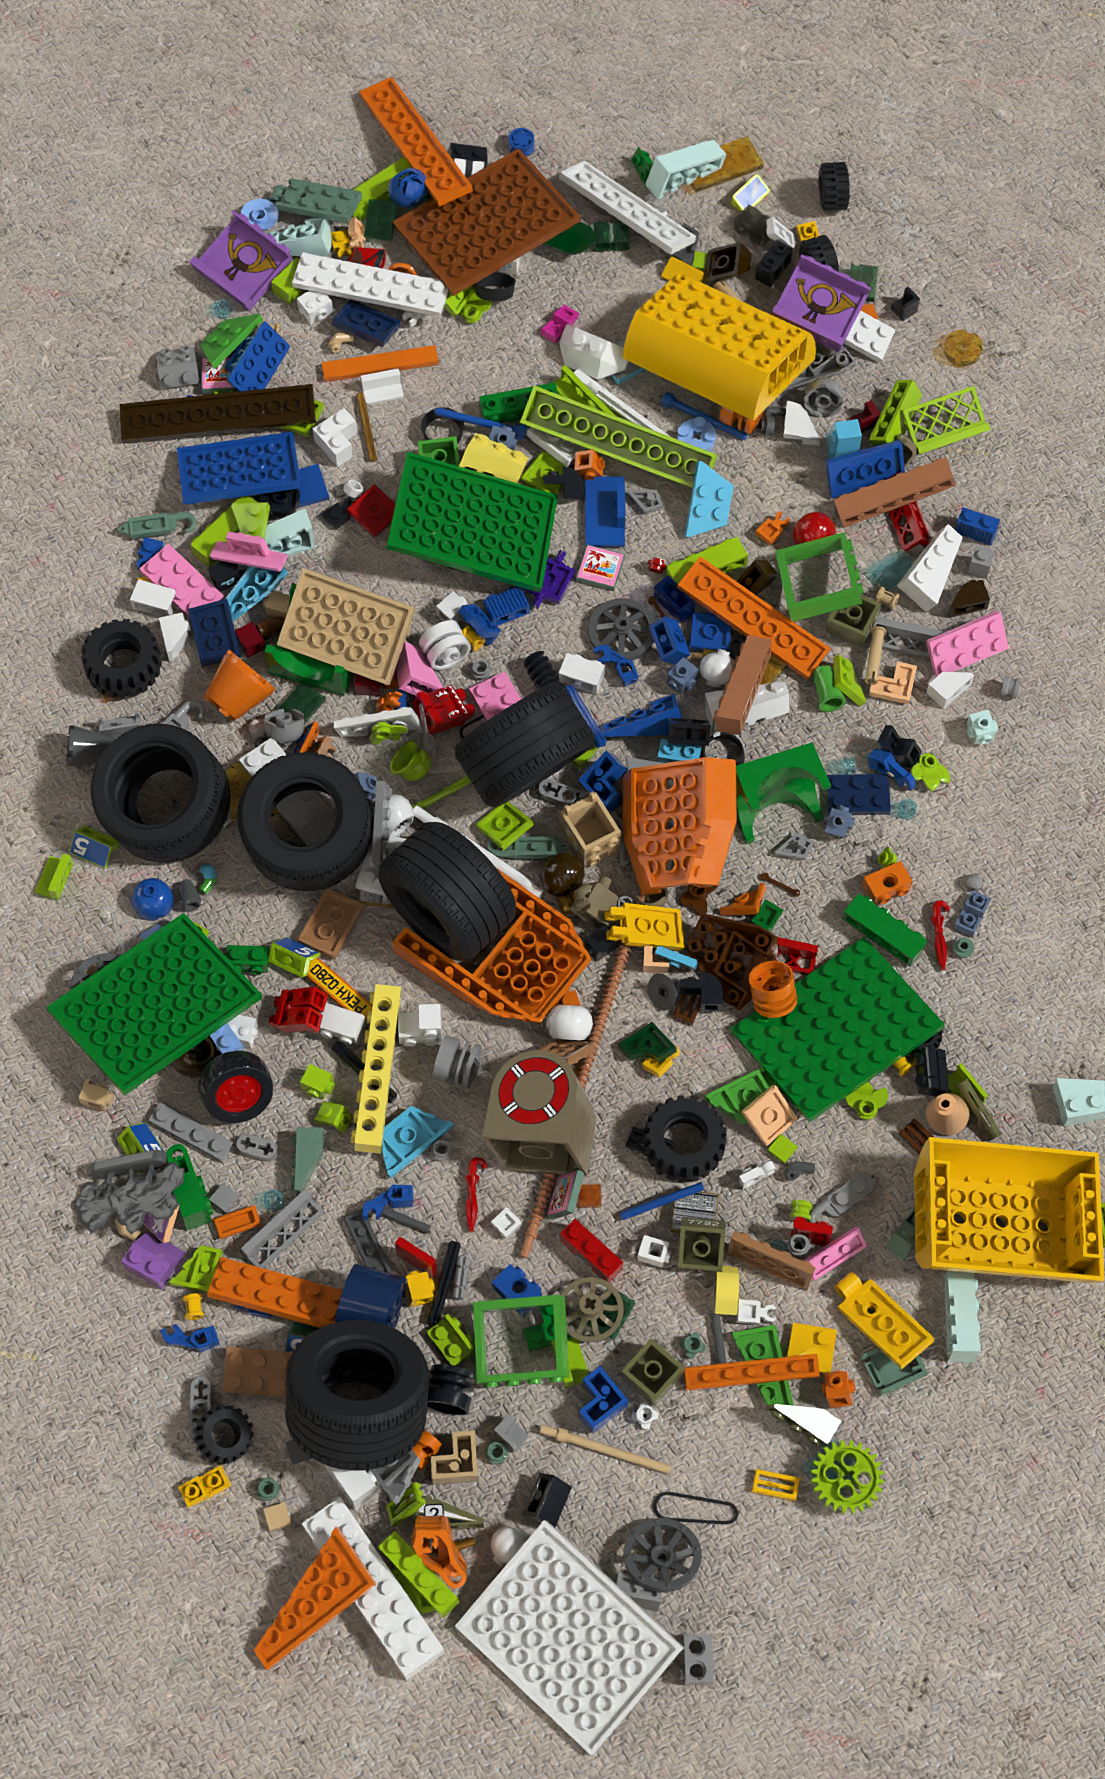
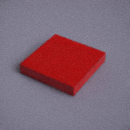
M374 484L347 509V512L367 532L376 538L391 524L395 503Z
M398 1237L395 1242L396 1255L420 1271L427 1272L431 1278H434L437 1274L436 1259L402 1237Z

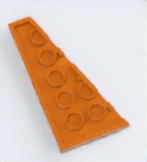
M339 1527L334 1528L331 1533L332 1535L320 1549V1553L315 1561L308 1567L291 1593V1597L279 1611L278 1617L272 1626L267 1629L254 1649L266 1670H270L377 1584Z

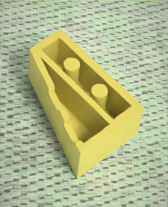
M475 433L464 452L459 467L465 468L467 466L476 469V472L483 473L484 471L494 474V477L518 483L529 457L520 451L507 448L503 443H496L490 440L486 435Z

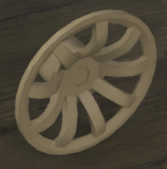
M595 1277L581 1278L569 1284L561 1295L566 1298L567 1294L573 1289L580 1300L577 1302L565 1300V1306L577 1308L576 1312L566 1317L567 1333L571 1337L583 1342H598L610 1337L620 1326L624 1313L623 1301L617 1289L609 1282ZM591 1282L590 1292L583 1294L578 1285ZM596 1283L608 1288L601 1296L595 1294ZM613 1293L618 1305H605L603 1301ZM603 1311H618L615 1323L609 1320L603 1314ZM582 1317L577 1331L574 1332L567 1323ZM598 1318L610 1327L607 1332L601 1335L599 1334L596 1320ZM587 1321H591L594 1336L581 1335Z

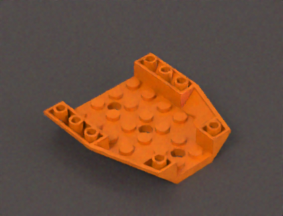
M703 757L631 768L622 776L623 839L641 894L662 893V888L694 885L698 888L718 886L737 822L736 760ZM670 779H673V786L670 789H667V782ZM673 819L674 826L668 830L667 823ZM673 860L674 867L672 870L668 871L667 865L670 861Z

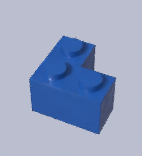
M605 751L578 781L589 793L592 791L597 793L606 809L614 812L623 802V793L614 783L628 769L615 755Z
M601 1366L583 1379L582 1386L593 1400L579 1410V1418L590 1432L594 1434L628 1407V1399Z

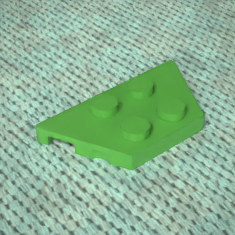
M260 314L225 319L219 323L218 327L211 334L206 336L200 346L213 369H216L263 321Z
M759 1068L706 1094L704 1100L743 1126L748 1122L741 1111L770 1086L775 1085L777 1088L779 1087L763 1068Z

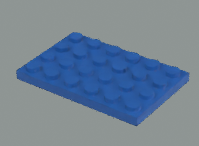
M293 431L177 448L184 505L302 488Z

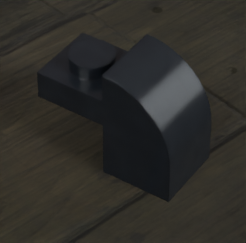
M562 467V475H559L557 471L547 472V476H543V485L563 484L564 499L585 497L583 479L576 470Z
M885 725L878 739V743L881 746L880 750L892 753L895 761L900 766L912 768L922 753L920 747L914 739L900 738L892 725Z
M702 972L701 980H697L694 977L680 979L679 995H701L700 1011L722 1012L723 989L715 976Z

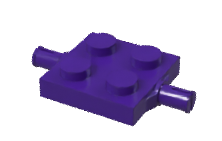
M559 550L555 559L547 558L540 593L523 588V591L536 596L531 604L533 608L536 606V609H539L543 600L560 604L575 574L574 568L566 566L562 562L566 556L565 551Z

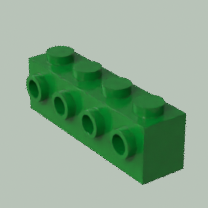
M555 382L537 385V387L558 394ZM533 386L479 396L482 418L499 423L521 420Z
M858 893L844 910L842 920L909 967L912 966L926 947L927 940L921 933L914 932L908 928L904 921L895 919L887 909L875 905L868 896H862Z

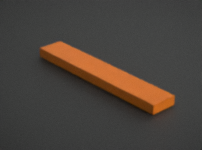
M431 345L321 362L324 381L329 382L398 368L401 371L439 365L436 346Z
M818 1354L685 1367L684 1376L686 1391L818 1378L820 1377Z

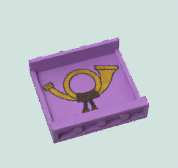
M233 210L231 212L234 216L232 221L199 259L194 256L189 262L194 270L250 311L271 287V281L293 261V258L290 255L291 250L286 245H279L271 234H264L262 232L263 229L258 224L254 223L252 225L243 213L240 212L238 214Z
M801 254L799 262L771 315L811 333L815 342L839 352L868 297L871 287L862 281L850 278L846 273H839L833 270L829 265L816 262L810 256Z

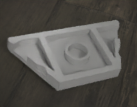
M411 1450L396 1462L384 1467L371 1469L370 1471L390 1498L398 1504L421 1460Z

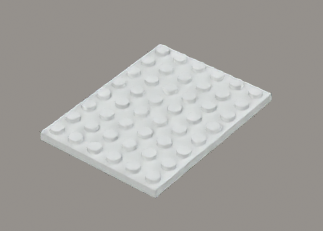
M547 1520L540 1524L455 1625L465 1637L591 1756L596 1753L684 1648Z

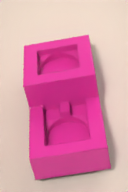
M563 305L553 313L552 320L541 329L540 335L556 344L560 340L566 324L572 326L578 319L579 313Z

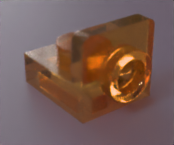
M601 1184L581 1185L575 1208H601Z

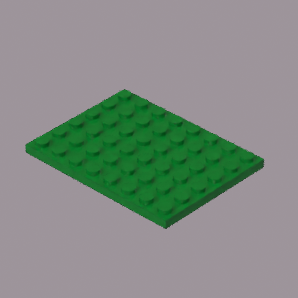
M407 451L386 549L540 593L544 580L558 495Z
M182 913L48 1005L46 1009L125 1096L261 1000L262 993L187 915Z
M863 937L795 983L797 1005L793 1011L778 1018L761 1016L755 1011L731 1027L730 1030L734 1037L810 1123L945 1028V1024L874 946Z

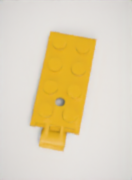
M850 1272L834 1285V1289L839 1296L846 1299L837 1306V1309L901 1370L934 1342V1337L873 1280L869 1279L862 1285L860 1279L853 1272ZM874 1308L876 1311L873 1314H869L867 1310Z

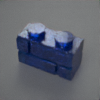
M668 575L654 586V598L681 624L695 612V601L690 596H687L688 594L677 588L678 584Z

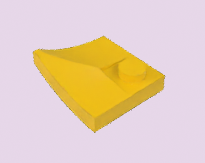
M793 1323L787 1357L818 1354L820 1373H831L837 1330Z

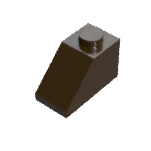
M754 560L736 582L757 595L772 583L778 576V573L767 560Z
M983 579L978 581L970 580L963 584L950 606L949 618L988 609L990 598Z

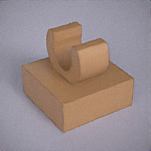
M324 736L317 740L312 752L331 757L327 753L328 750L334 753L337 751V748L330 745L333 739Z

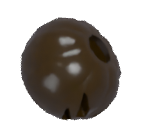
M560 853L550 858L542 866L540 872V881L544 890L550 895L557 897L569 895L570 891L579 888L585 877V868L582 862L574 855Z
M208 1036L171 1064L181 1075L199 1078L204 1067L217 1057V1047L211 1037ZM186 1054L194 1055L197 1062L191 1060Z

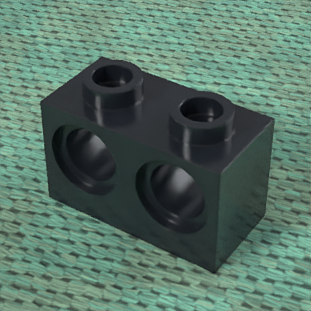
M776 240L756 266L755 279L771 288L791 263L793 248Z
M668 718L666 738L668 743L709 746L711 725L709 720Z

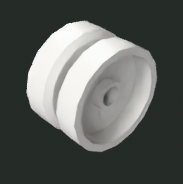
M453 620L443 621L432 626L419 640L420 648L427 655L428 662L435 670H443L456 665L471 650V645L467 638L462 635L460 626Z

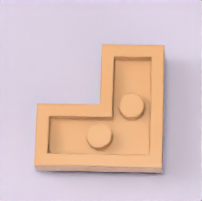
M897 662L894 679L878 676V683L871 685L869 696L909 705L917 666Z

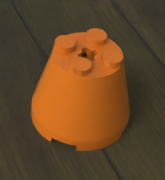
M228 650L223 656L204 698L234 722L271 696L276 688L231 650Z

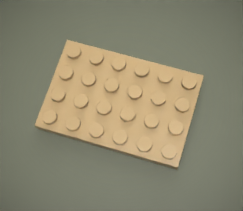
M302 568L277 645L334 666H343L345 670L390 685L416 608Z

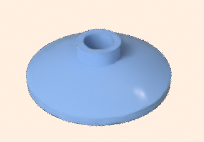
M266 199L251 200L241 210V213L249 219L248 222L252 225L254 223L258 224L263 231L273 227L278 220L276 206Z

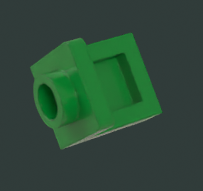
M765 899L758 914L751 921L755 925L772 931L784 909Z

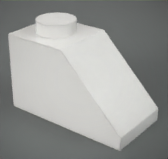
M183 612L159 618L169 662L174 661L189 640L187 632L191 631L188 619L184 620Z
M942 672L938 676H933L928 681L926 694L944 709L972 685L974 674L967 672Z

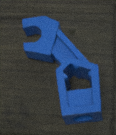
M600 645L593 648L595 654L599 652L604 654L602 658L598 659L601 664L612 662L617 665L616 671L625 687L639 681V676L632 660L621 656L610 649L608 645ZM621 666H629L631 670L623 673Z
M875 748L867 756L870 769L883 774L890 771L894 775L898 786L902 787L906 784L909 791L916 787L913 775L895 761L892 753Z
M392 1185L389 1190L371 1201L367 1200L363 1205V1220H368V1213L374 1212L376 1220H380L383 1209L388 1204L391 1208L413 1207V1185ZM393 1195H402V1198L392 1197Z
M177 1324L173 1325L175 1332L172 1335H168L165 1328L161 1329L164 1342L169 1346H181L195 1349L202 1353L220 1345L214 1325L194 1331L192 1336L185 1335ZM205 1336L207 1342L199 1345L196 1342V1338L200 1339V1337Z

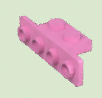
M228 532L226 536L227 542L217 541L210 554L211 559L278 572L282 570L288 558L286 553L270 551L264 538L245 535L240 532Z

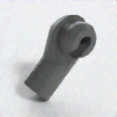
M795 1161L785 1170V1177L790 1181H794L802 1173L814 1174L815 1163Z

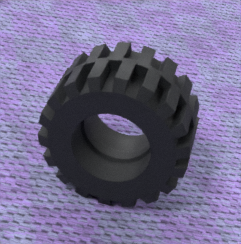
M845 162L822 163L819 168V197L823 211L847 210L849 206V173Z
M820 235L800 242L799 258L801 254L810 256L816 262L829 265L833 270L839 272L836 251L826 235Z
M220 1405L207 1411L198 1419L197 1427L193 1431L195 1434L193 1443L197 1444L195 1449L197 1452L200 1451L202 1453L201 1457L203 1459H209V1463L229 1464L242 1458L249 1451L248 1448L253 1443L251 1438L254 1437V1432H251L253 1424L248 1422L247 1419L249 1417L247 1414L243 1415L241 1413L243 1410L240 1408L234 1409L232 1405ZM218 1422L227 1423L234 1431V1443L229 1448H222L213 1440L212 1429Z

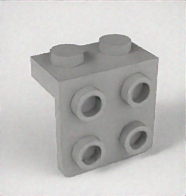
M182 346L179 349L173 350L162 349L156 353L161 389L200 383L194 347Z

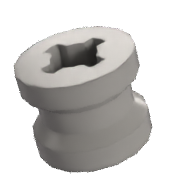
M1004 676L1000 695H1011L1012 698L1016 699L1021 679L1016 678L1013 680L1009 676Z

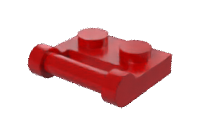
M797 1217L794 1219V1229L791 1230L790 1237L795 1234H802L808 1238L810 1244L826 1246L830 1243L833 1226L823 1221H816L815 1223L806 1222L803 1217Z

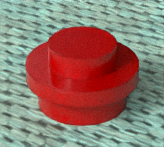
M654 557L647 562V569L651 572L662 574L663 570H666L667 566L662 559Z

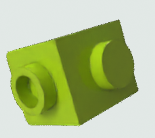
M323 1101L314 1120L318 1124L335 1127L339 1132L345 1133L353 1118V1114L343 1105Z

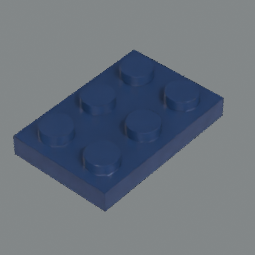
M351 299L332 319V326L380 347H384L401 325L400 320Z
M227 599L188 609L202 667L221 663L223 656L228 650H231L241 658Z
M888 774L827 775L831 784L830 789H827L828 811H831L832 807L837 808V805L848 807L849 812H853L852 815H890Z

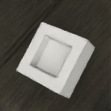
M506 1207L491 1221V1225L507 1239L522 1225V1222Z

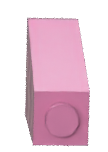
M404 642L396 665L399 689L416 696L418 692L425 691V693H430L443 688L422 649Z

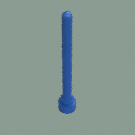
M666 391L660 405L667 409L674 407L695 418L703 417L705 421H708L718 429L742 440L747 438L745 432L721 423L718 419L678 401L674 394Z
M436 408L434 410V413L438 416L492 429L493 425L500 428L507 426L513 429L512 432H515L516 439L524 441L527 426L523 424L511 426L443 408Z

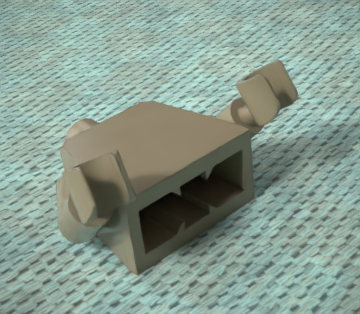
M601 876L598 882L583 884L574 891L575 901L570 908L571 912L597 930L605 924L608 928L612 926L620 927L619 920L608 921L605 920L604 912L609 911L610 907H617L618 897L609 890L612 882L611 879Z

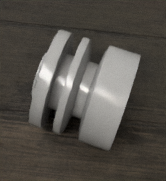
M446 1035L442 1040L436 1057L433 1078L448 1082L451 1075L455 1074L454 1084L459 1085L462 1077H464L463 1087L469 1088L480 1066L481 1045L475 1044L470 1052L471 1042H466L461 1050L459 1049L460 1039Z

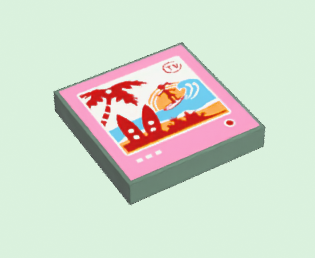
M227 357L216 369H213L207 358H201L202 394L213 393L214 391H217V393H227L229 390L238 392L227 382L231 372L224 368L231 357Z
M587 545L576 581L614 591L625 554Z
M575 1170L557 1176L546 1215L547 1218L553 1220L574 1213L584 1172Z

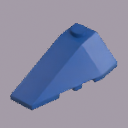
M675 693L650 702L651 707L644 710L640 708L633 710V713L627 718L626 716H620L599 726L604 737L667 735L668 718H683Z

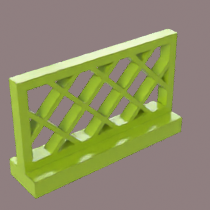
M974 386L902 410L910 439L917 447V455L991 430L989 423L985 421ZM969 391L972 396L970 405L961 401L964 393ZM946 399L956 402L952 411L943 407ZM959 404L968 408L964 418L955 413ZM929 405L938 408L935 417L925 413ZM941 410L950 414L947 423L938 420ZM971 410L977 413L978 422L973 423L967 420ZM915 411L921 414L917 424L910 421L908 412ZM924 416L932 420L929 430L920 426ZM953 416L962 420L958 429L949 426ZM935 423L944 426L941 435L931 432ZM917 429L927 433L923 441L917 442L915 436Z

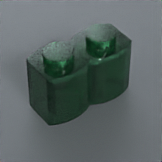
M598 221L590 224L594 232L591 251L629 250L628 225L621 221L612 223Z

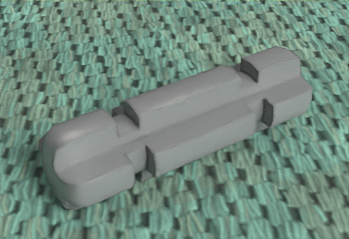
M459 1256L457 1258L456 1265L458 1268H456L455 1288H453L452 1297L456 1300H463L469 1258Z

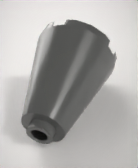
M70 725L68 732L70 737L67 742V766L98 762L103 751L117 738Z

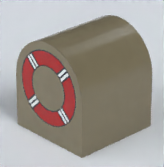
M527 1051L508 1060L497 1072L491 1087L482 1137L503 1170L566 1174L580 1170L584 1172V1176H587L596 1126L595 1111L573 1069L565 1059L549 1051Z

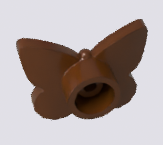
M688 885L690 890L681 896L682 906H692L693 911L700 916L702 913L707 914L706 898L718 886L698 888L694 885Z

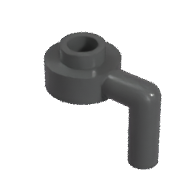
M768 406L764 410L763 419L759 422V430L762 431L763 435L771 436L773 434L775 418L771 415L785 416L786 408Z

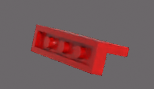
M917 501L899 507L898 511L894 509L889 511L903 551L907 552L918 544L924 547L928 545L931 538ZM902 515L907 518L904 528L899 524ZM908 532H911L914 540L907 544L905 539Z
M778 937V956L784 954L789 957L791 961L786 964L791 967L792 971L803 975L812 973L818 945ZM802 958L811 960L810 968H801L797 961Z

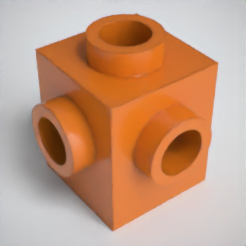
M592 449L575 452V470L580 476L586 480H594L595 477L603 476L604 459Z
M834 1371L825 1374V1383H822V1391L824 1397L826 1396L830 1408L853 1406L852 1393L856 1392L854 1379H850L848 1372Z

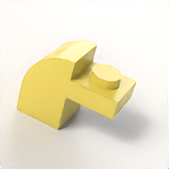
M722 1266V1271H716L715 1314L737 1315L739 1298L738 1267Z

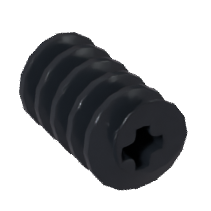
M544 651L534 652L524 660V667L527 669V673L530 675V679L534 682L537 690L551 683L563 686L561 682H558L559 677L557 675L554 676L556 671L551 669L552 663L548 662V656H543Z

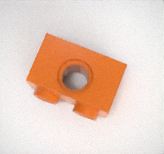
M899 861L865 876L862 886L875 905L879 903L883 905L897 895L899 897L906 895L910 891L913 881L903 863ZM884 883H890L893 887H886Z

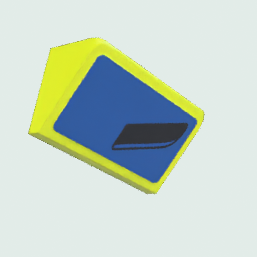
M756 174L732 196L731 205L746 215L770 193V190Z

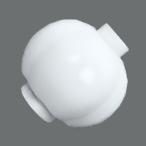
M718 649V652L709 653L702 659L700 673L707 680L706 684L722 688V685L730 682V672L732 669H735V660L729 656L730 652Z
M510 1526L499 1528L491 1538V1549L494 1554L492 1559L501 1568L507 1565L530 1536L519 1526L515 1529Z

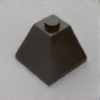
M741 241L708 250L704 282L707 284L723 280L750 270L752 253Z

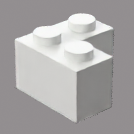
M343 408L313 428L314 441L337 467L353 458L352 444L348 439L357 434L356 421Z
M440 1004L419 1005V1012L398 1013L399 1044L412 1047L416 1044L435 1046L438 1043H442Z

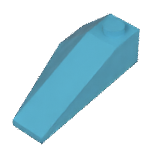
M250 566L225 598L229 602L233 622L276 589L288 571L284 568L278 572Z

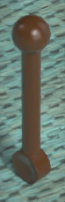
M650 596L648 598L649 604L656 608L661 617H664L665 614L656 603V597Z
M762 873L761 880L763 882L769 881L791 892L794 897L800 895L799 889H792L770 878L768 873Z

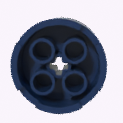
M355 1263L344 1285L335 1323L347 1320H368L382 1323L395 1329L401 1314L400 1310L403 1302L401 1298H405L407 1279Z

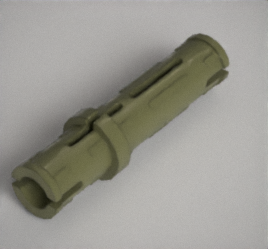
M967 1078L956 1085L976 1115L977 1123L982 1125L990 1140L992 1141L1003 1133L992 1118L993 1114L988 1112L970 1084L969 1079ZM968 1092H970L971 1096L973 1097L979 1108H977Z

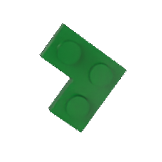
M553 1306L540 1307L543 1324L523 1329L529 1352L552 1346L551 1341L555 1340ZM567 1333V1340L572 1339V1337Z

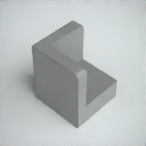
M510 1413L494 1429V1435L513 1453L528 1438V1434L516 1424V1419Z

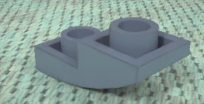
M972 890L953 929L973 937L991 898Z

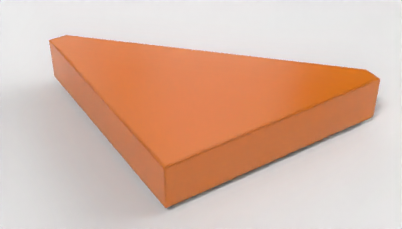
M760 883L759 888L751 893L747 891L737 897L731 905L720 907L721 916L758 914L766 891L765 883Z

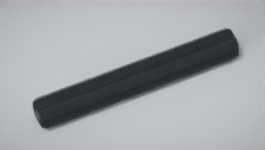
M340 1040L336 1041L332 1045V1050L360 1076V1070H364L365 1063H362V1060ZM371 1085L374 1090L379 1088L376 1085ZM389 1087L388 1103H392L397 1098V1093Z
M450 1241L427 1319V1322L431 1325H436L440 1322L461 1247L460 1243L456 1241Z

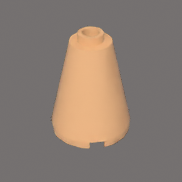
M942 1093L935 1096L929 1102L926 1109V1119L933 1131L951 1136L958 1134L965 1128L969 1119V1109L966 1102L960 1096L953 1093Z

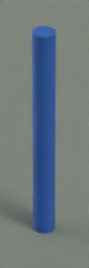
M699 1182L622 1211L620 1214L622 1219L626 1220L703 1191L705 1188L703 1183Z

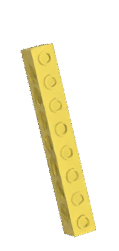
M376 984L375 992L371 991L370 1004H373L372 1011H368L367 1016L370 1031H365L364 1043H368L367 1050H363L362 1063H365V1068L360 1070L359 1083H362V1090L357 1091L356 1103H360L359 1110H355L354 1123H357V1129L352 1130L351 1143H355V1151L381 1154L401 1001V987ZM383 1006L389 1008L387 1011L379 1010V1008ZM378 1026L386 1027L384 1031H379L376 1028ZM380 1045L384 1049L377 1051L374 1047ZM374 1065H379L381 1069L375 1071L372 1070L371 1067ZM371 1085H376L379 1087L377 1090L374 1091L368 1089V1087ZM368 1105H374L376 1109L369 1111L366 1109V1107ZM366 1125H371L374 1127L370 1131H366L363 1129V1127Z

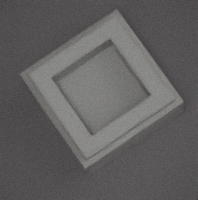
M222 1183L209 1200L227 1214L240 1199V1195Z

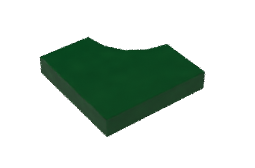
M653 1022L618 1043L619 1049L630 1061L648 1057L660 1063L677 1052L674 1044Z

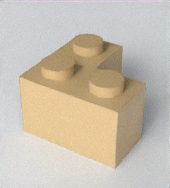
M475 1430L452 1432L454 1455L431 1456L433 1485L478 1481Z

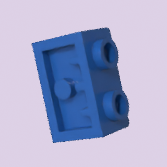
M476 604L462 605L458 612L463 616V620L473 627V631L480 637L486 638L485 643L487 645H492L501 630Z

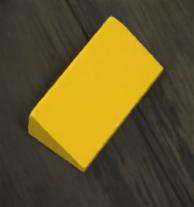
M672 256L661 275V278L670 281L679 272L701 283L704 277L702 271Z

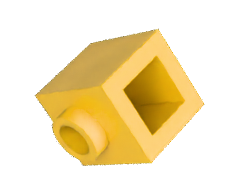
M413 1271L408 1273V1276L405 1278L407 1279L406 1297L409 1308L431 1303L434 1297L432 1292L434 1291L433 1279L429 1278L427 1272Z

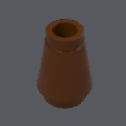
M280 617L259 620L255 627L262 638L266 640L282 630L284 619Z

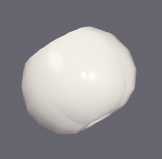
M392 794V798L388 803V808L391 810V818L387 821V828H389L390 835L398 836L410 826L414 815L409 800L404 796ZM374 807V808L372 809V811H371L373 829H374L375 807ZM404 821V825H402L400 829L393 831L396 827H398L400 823Z
M557 1005L552 1008L546 1018V1027L549 1030V1034L555 1039L585 1040L593 1026L592 1015L583 1006Z

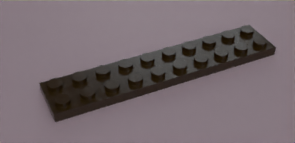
M313 384L119 404L121 439L123 443L316 423Z

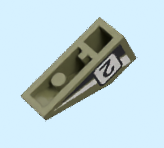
M422 1496L421 1498L425 1499L426 1504L414 1513L415 1520L419 1515L446 1516L449 1519L451 1530L484 1528L483 1518L438 1499H432V1496Z

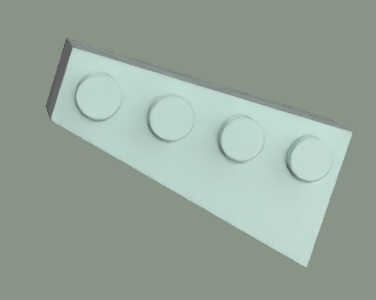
M713 139L659 155L654 159L645 185L659 200L664 197V193L668 191L673 193L678 190V186L684 183L689 185L698 176L703 178L721 169L727 154Z
M305 508L267 525L264 540L270 551L286 553L287 556L315 548L313 529ZM237 564L240 571L250 567L246 565Z
M1056 1078L1053 1090L1063 1127L1105 1119L1104 1080Z
M946 1271L944 1280L947 1362L974 1363L977 1356H980L981 1351L979 1342L980 1323L977 1318L979 1301L976 1299L975 1292L978 1290V1278L974 1277V1273Z

